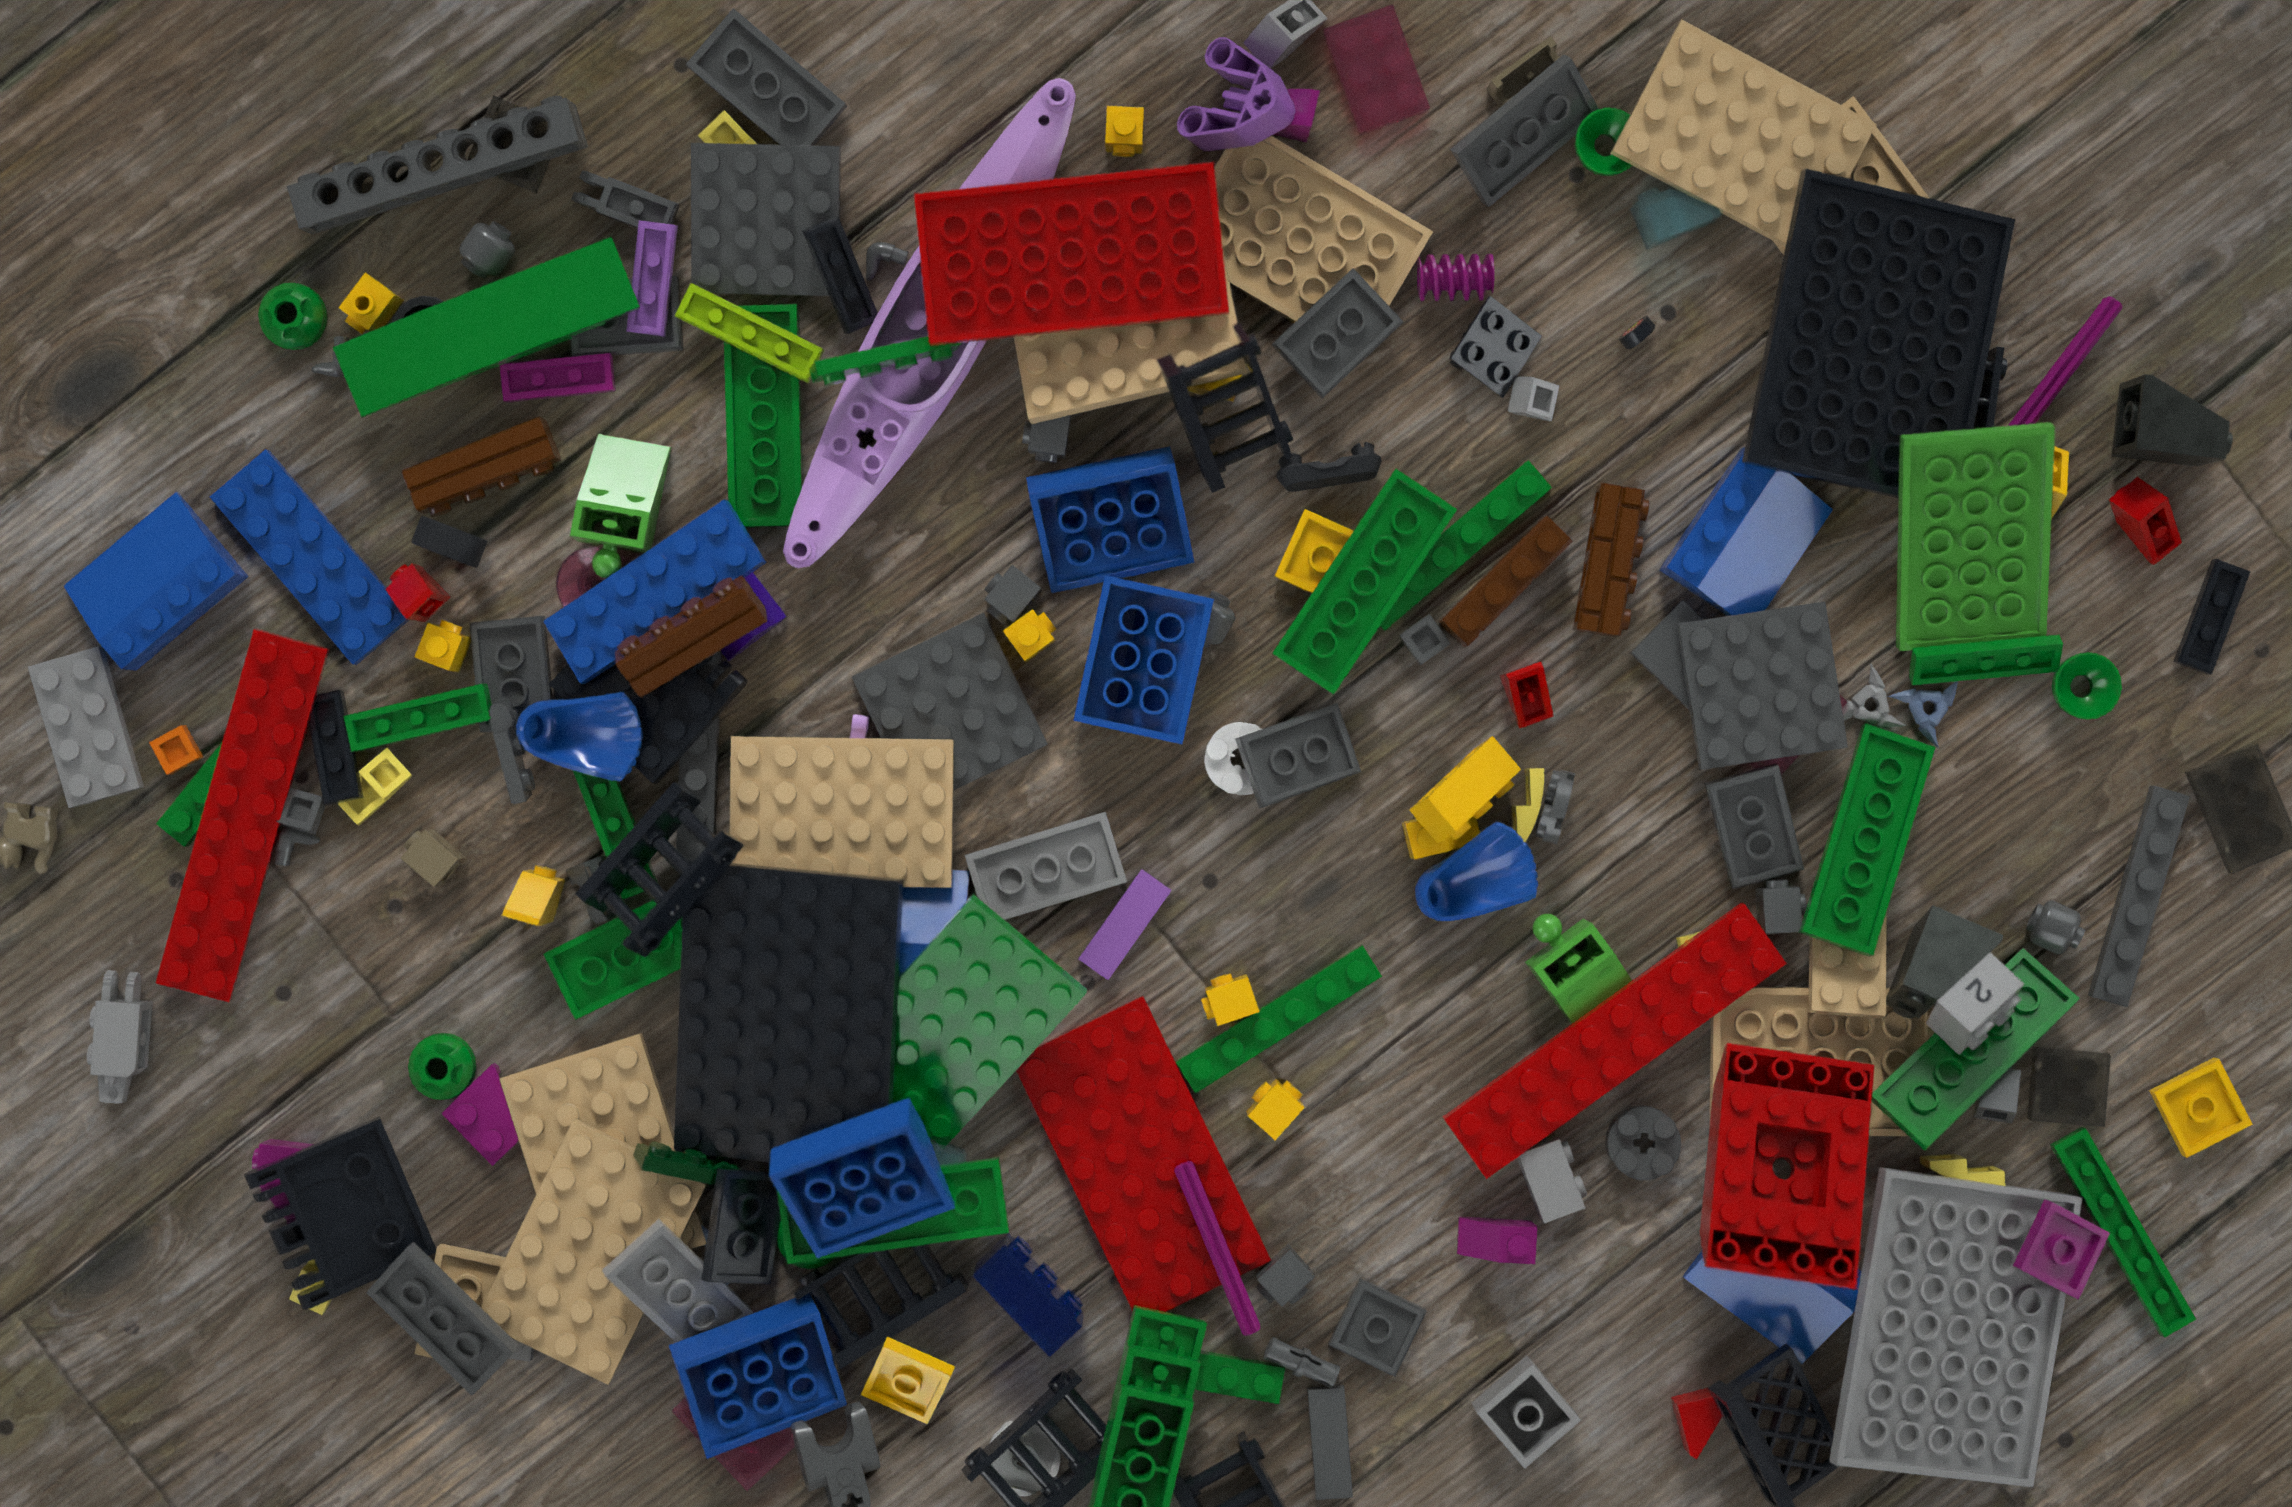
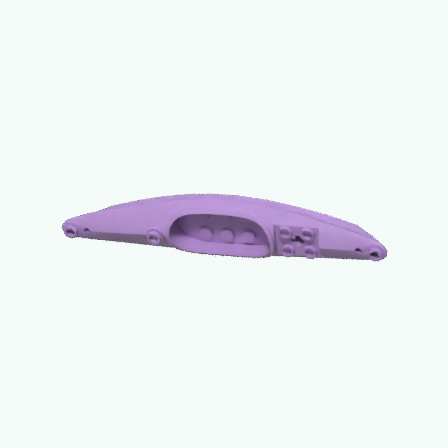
M1061 78L1049 80L1020 110L959 189L1053 179L1067 138L1076 95L1073 86L1067 80ZM919 246L892 287L859 351L928 336ZM987 340L963 342L952 352L953 357L946 360L932 362L931 357L918 359L916 366L902 370H896L895 365L881 368L882 373L867 378H861L859 373L847 375L814 454L787 531L783 553L786 561L791 566L803 568L812 565L843 536L878 496L942 414L968 375ZM868 432H874L873 438L877 441L873 447L868 445L866 449L861 448L863 444L860 441L863 434L867 435Z

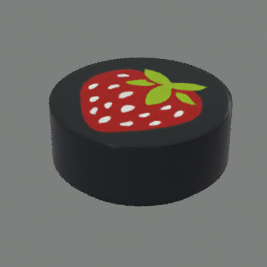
M1644 316L1628 328L1618 340L1626 349L1630 350L1655 330V324L1648 316Z

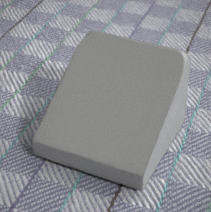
M1516 377L1513 383L1508 412L1552 421L1559 385L1534 377Z

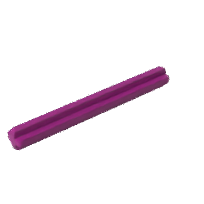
M2108 296L2100 302L2008 426L2037 423L2120 313L2123 306L2119 301Z
M1192 1161L1181 1163L1175 1167L1176 1176L1240 1330L1244 1336L1254 1334L1261 1329L1259 1320Z

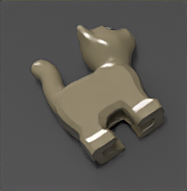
M5 802L4 809L7 811V818L3 825V836L0 838V865H3L5 869L11 866L19 868L23 856L22 845L38 849V854L34 860V867L38 874H45L48 871L47 862L51 857L58 836L56 826L58 808L35 806L34 812L36 816L30 818L31 804Z

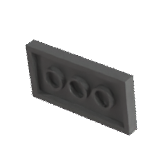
M734 8L686 63V66L778 145L814 146L847 108L845 102Z
M1563 54L1450 150L1480 201L1487 207H1490L1574 137L1583 119L1599 108L1572 58Z
M414 1242L401 1253L366 1292L471 1396L520 1347Z

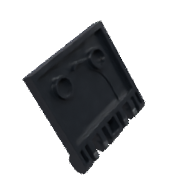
M714 653L643 697L638 696L616 664L588 683L582 684L578 681L570 665L567 663L549 685L565 700L619 692L625 693L636 706L641 722L640 727L643 731L642 745L639 749L640 754L636 758L635 767L651 783L657 784L740 693L748 680L737 670L728 675L732 665L727 660L718 664L706 680L699 672L712 660L716 654Z
M380 1116L244 1174L250 1189L257 1188L278 1178L280 1182L273 1183L252 1194L255 1202L267 1201L285 1192L289 1203L273 1207L262 1215L265 1223L276 1221L292 1213L295 1214L296 1218L284 1221L268 1230L278 1254L288 1253L306 1244L309 1246V1249L302 1250L282 1261L284 1268L288 1270L294 1269L313 1259L316 1262L319 1270L302 1274L291 1282L294 1290H300L322 1280L324 1281V1283L317 1284L297 1295L303 1310L313 1308L380 1278L413 1242L427 1256L436 1253L437 1248Z

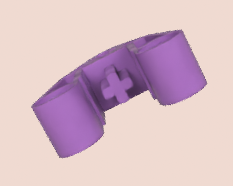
M1220 37L1208 46L1205 53V61L1210 68L1227 81L1250 89L1249 91L1230 87L1229 91L1224 90L1222 97L1225 99L1223 107L1241 113L1213 107L1209 109L1200 106H1190L1179 116L1177 130L1180 135L1203 151L1253 146L1286 128L1294 119L1295 105L1279 75L1230 39Z

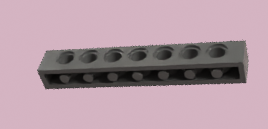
M552 96L543 99L541 106L527 109V107L513 108L506 112V117L497 120L492 118L479 119L471 123V128L459 132L457 129L444 130L436 134L437 139L424 143L422 140L410 141L401 146L402 150L390 154L388 151H379L368 155L367 161L355 165L353 162L337 164L332 167L333 172L324 175L310 173L300 176L297 179L298 183L287 186L299 229L313 235L588 148L577 107L567 98ZM542 122H547L548 131L545 136L535 138L536 126ZM507 133H512L513 142L511 146L507 149H501V138ZM472 144H477L478 153L476 157L467 161L465 158L467 148ZM442 155L443 164L441 168L432 172L431 162L433 158ZM407 166V178L398 183L396 180L397 171L401 167ZM372 177L374 182L372 189L368 193L363 194L362 184L364 180ZM334 188H338V199L329 205L327 201L329 192Z

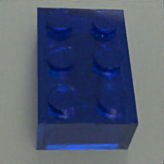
M1007 1233L976 1263L972 1276L1035 1343L1051 1357L1082 1327L1084 1312L1081 1307L1084 1305L1073 1291L1068 1289L1064 1292L1055 1282L1058 1276L1046 1263L1043 1262L1039 1265L1030 1256L1033 1250L1020 1236L1014 1239Z

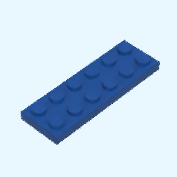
M265 449L210 496L218 508L352 665H358L409 621V619H406L401 614L385 590L386 586L269 450Z
M724 499L543 622L578 681L586 684L616 664L615 651L618 650V645L624 639L631 635L640 637L650 631L649 627L660 617L668 616L670 619L680 613L681 607L688 600L694 597L703 599L713 593L714 586L721 580L729 577L734 580L741 575L745 578L766 564V561L730 502Z

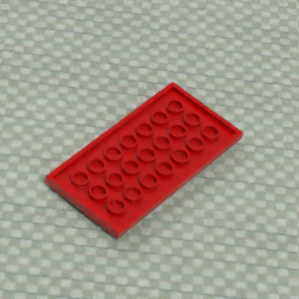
M1214 162L914 194L930 346L1229 314Z
M1143 995L1039 1045L1016 1070L1132 1311L1134 1305L1166 1312L1222 1285L1176 1176L1175 1167L1181 1163L1193 1162L1239 1275L1241 1276L1271 1261V1257Z

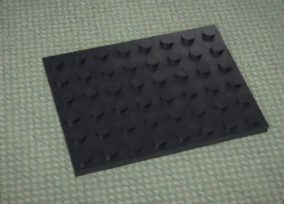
M1811 169L1802 170L1742 463L1899 498L1900 435L1974 428L2015 219Z
M690 859L687 861L692 864L695 860ZM731 863L723 869L683 915L674 1129L675 1151L685 1152L686 1149H692L710 1156L770 1162L771 1149L893 1104L904 879Z

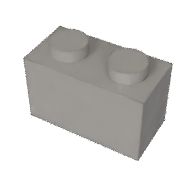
M1553 1134L1545 1137L1517 1157L1538 1217L1544 1224L1585 1209L1582 1198L1587 1196V1192L1580 1175L1573 1176L1569 1163L1575 1162L1567 1141L1561 1143L1560 1139Z

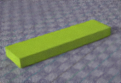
M690 283L675 314L676 318L806 383H809L811 379L809 368L814 361L821 359L825 351L823 348L693 283Z

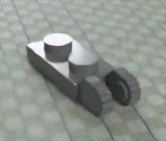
M583 170L579 179L588 185L604 189L600 201L582 192H574L571 200L580 205L596 210L600 215L637 229L639 220L673 225L680 207L676 202L614 178L608 177L606 179Z
M502 697L493 703V706H490L489 716H491L490 722L510 801L514 805L526 802L531 797V790H535V781L531 769H525L522 755L526 754V750L519 743L514 723L519 716L517 709H515L516 705H514V701L512 702L511 699Z

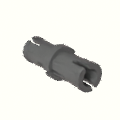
M1275 1337L1269 1340L1263 1356L1265 1360L1292 1370V1374L1299 1378L1303 1375L1329 1388H1332L1340 1371L1339 1365L1312 1355L1311 1350L1304 1347L1298 1349Z

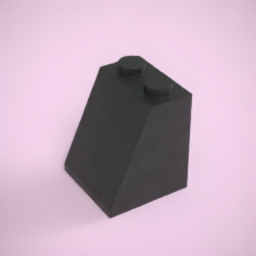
M2144 374L2120 383L2111 456L2190 466H2202L2226 459V454L2230 452L2233 437L2232 433L2229 432L2230 422L2157 377Z
M1933 905L1913 927L1886 997V1005L1893 1007V1011L1900 1016L1906 1018L1916 1017L1919 1019L1988 953H1991L2002 942L2004 935Z

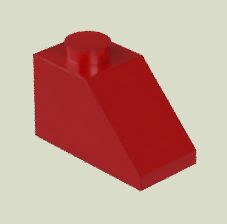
M2138 476L2126 486L2121 487L2109 499L2116 522L2153 566L2182 543L2168 498Z
M413 563L409 566L404 564L399 567L390 577L392 583L385 589L406 619L426 622L451 598L421 565Z

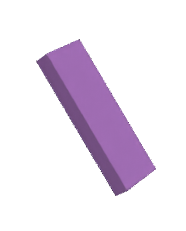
M639 220L632 288L640 309L628 313L627 332L665 337L677 225Z
M1141 869L1078 960L1109 980L1172 890Z

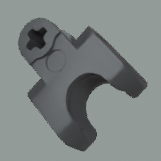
M860 1401L849 1404L846 1407L847 1428L845 1435L838 1443L831 1446L818 1444L814 1432L804 1420L792 1423L790 1427L807 1490L810 1492L824 1487L831 1507H870V1495L864 1473L879 1469L880 1461L868 1413ZM853 1493V1495L850 1496L851 1502L849 1504H845L844 1502L847 1501V1494Z

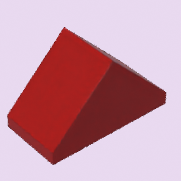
M1536 662L1500 675L1519 729L1554 717L1545 671L1541 662Z
M1708 1388L1671 1397L1683 1447L1696 1460L1722 1418Z

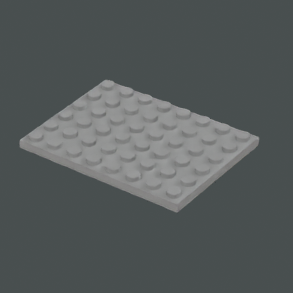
M1879 1167L1829 1462L1836 1466L2025 1487L2034 1486L2066 1294L2013 1267V1264L2044 1199L2080 1216L2083 1197L2073 1194L2009 1185L2002 1186L1967 1179Z

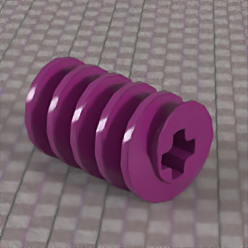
M1433 254L1426 256L1423 265L1420 257H1418L1417 290L1421 302L1425 301L1428 291H1432L1435 301L1440 300L1443 291H1447L1450 301H1454L1457 291L1462 292L1465 301H1469L1472 290H1476L1479 301L1484 300L1487 290H1491L1492 294L1494 292L1495 269L1492 254H1486L1482 264L1477 254L1470 256L1468 264H1466L1462 254H1457L1453 265L1447 254L1441 255L1438 265Z

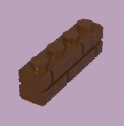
M539 416L402 470V475L410 490V495L417 511L423 514L430 513L431 517H437L452 510L450 504L464 499L465 504H469L485 498V491L498 486L499 490L512 488L521 483L519 477L531 472L534 477L552 472L555 469L553 464L562 460L548 423Z
M1608 483L1597 485L1573 630L1610 637H1619L1622 630H1628L1631 609L1625 608L1628 594H1634L1637 583V573L1632 572L1634 557H1640L1643 547V536H1638L1640 521H1646L1649 511V500L1644 499L1645 490Z
M1547 515L1541 518L1438 623L1463 648L1468 647L1479 636V633L1483 632L1532 583L1531 581L1536 579L1573 541Z
M742 575L734 580L730 577L725 578L714 586L713 593L703 599L694 597L688 600L681 607L680 613L670 619L668 616L660 617L649 627L650 631L640 637L631 635L624 639L618 645V650L615 651L617 668L626 680L629 681L638 696L643 697L768 621L766 609Z

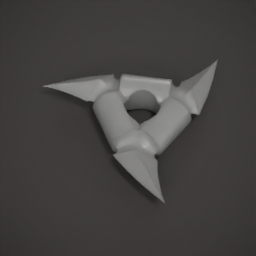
M1870 663L1869 685H1866L1854 695L1851 701L1847 700L1842 708L1843 719L1846 720L1854 716V718L1874 725L1878 724V727L1907 726L1888 714L1890 711L1886 691L1883 690L1886 687ZM1868 698H1873L1876 702V708L1872 712L1864 707L1865 701Z

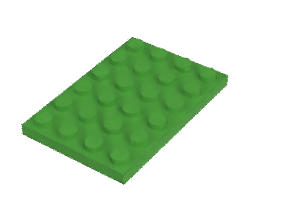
M2052 423L1900 435L1896 647L1899 651H1910L1912 648L2047 636L2055 426Z

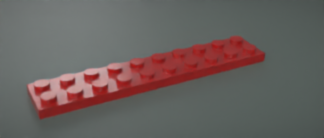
M257 628L253 630L158 971L156 984L225 1002L232 1000L279 832L280 824L277 821L281 818L293 782L329 653L328 648Z
M1740 903L1442 1118L1482 1175L1488 1179L1787 963L1744 903Z

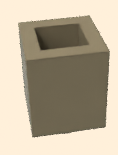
M434 829L424 830L422 833L419 830L416 831L405 843L404 848L407 851L401 857L406 864L433 887L443 886L466 859L461 852Z

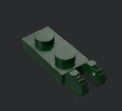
M651 1142L650 1146L637 1143L633 1154L643 1171L706 1184H715L717 1168L739 1170L731 1158L718 1156L706 1158L705 1154L692 1149H686L684 1153L677 1152L659 1142Z

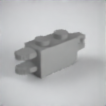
M107 970L103 977L101 1000L96 1001L90 1013V1027L94 1028L93 1043L89 1045L87 1050V1063L91 1065L90 1075H98L99 1102L114 1104L126 1102L132 1076L140 1074L148 1067L153 1001L140 1000L142 978L138 972L129 973L126 979L125 998L118 999L117 971Z

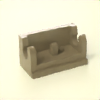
M1551 36L1491 80L1487 91L1499 107L1503 106L1560 58L1555 51L1557 44Z

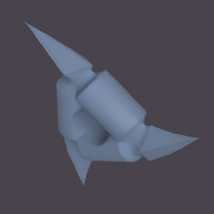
M1955 681L1943 693L1931 690L1916 691L1915 688L1887 696L1904 703H1909L1908 707L1916 724L1919 725L1918 729L1931 743L1939 748L1934 727L1942 720L1949 709L1948 706H1952L1958 681ZM1926 701L1934 704V710L1930 715L1923 711V703Z

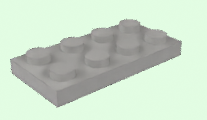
M97 646L28 666L68 808H75L144 788L104 648Z
M1106 811L965 855L978 899L1004 920L1127 882Z
M660 1219L653 1223L602 1270L606 1278L675 1342L754 1313L751 1307L726 1283L701 1280L704 1262Z

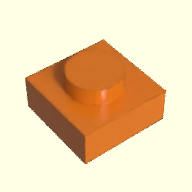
M180 725L149 742L166 775H172L203 758L186 725Z

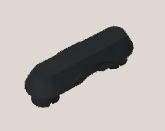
M1364 442V447H1361L1360 443L1354 445L1351 449L1353 456L1340 457L1335 462L1329 463L1319 461L1302 463V457L1292 453V458L1286 460L1283 455L1279 459L1280 470L1277 472L1276 477L1284 488L1290 492L1368 481L1377 476L1382 460L1379 455L1374 453V445L1369 442Z

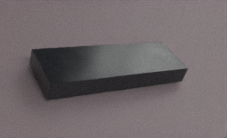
M834 216L802 230L844 333L850 334L872 324L878 312L839 216Z
M2219 559L2211 560L2173 662L2206 675L2213 673L2251 571Z
M342 690L318 694L309 721L323 803L327 806L363 798L355 752H351L344 716L348 715L344 691Z

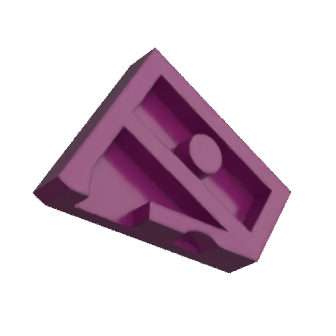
M496 1063L491 1064L441 1113L492 1166L519 1142L499 1076L501 1071Z

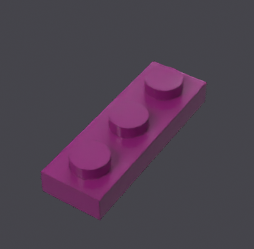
M610 353L500 365L503 401L506 403L616 392L613 358Z

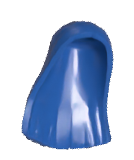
M623 692L578 699L538 701L528 706L521 713L516 725L519 743L532 755L567 769L612 781H622L632 771V767L635 766L637 761L636 758L640 754L639 749L643 739V731L640 727L641 722L636 706Z
M1499 822L1493 823L1451 856L1429 867L1422 873L1415 887V897L1419 909L1425 916L1436 921H1454L1483 915L1534 899L1537 894L1538 881L1536 879L1538 874L1535 871L1536 863L1534 862L1533 854H1531V849L1512 827Z

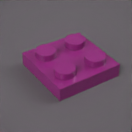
M2044 1199L2013 1267L2079 1300L2110 1233L2063 1207Z

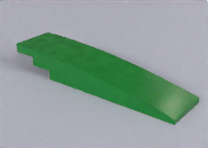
M609 237L414 313L332 348L358 411L363 418L572 339V336L604 325L606 321L638 310L640 306L613 239Z
M1134 1305L1089 1507H1170L1194 1406L1192 1398L1201 1364L1199 1356L1207 1327L1205 1320Z

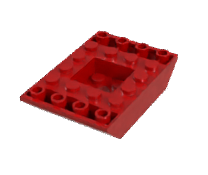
M1732 1043L1725 1044L1713 1087L1700 1239L1704 1267L1847 1289L1857 1288L1875 1065ZM1776 1159H1784L1789 1163L1791 1173L1787 1179H1780L1774 1174L1773 1163Z

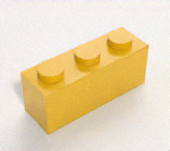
M1491 736L1465 756L1409 811L1438 844L1449 836L1456 840L1471 828L1468 820L1472 816L1478 819L1493 806L1490 799L1494 795L1500 798L1515 785L1511 779L1521 768L1499 742Z

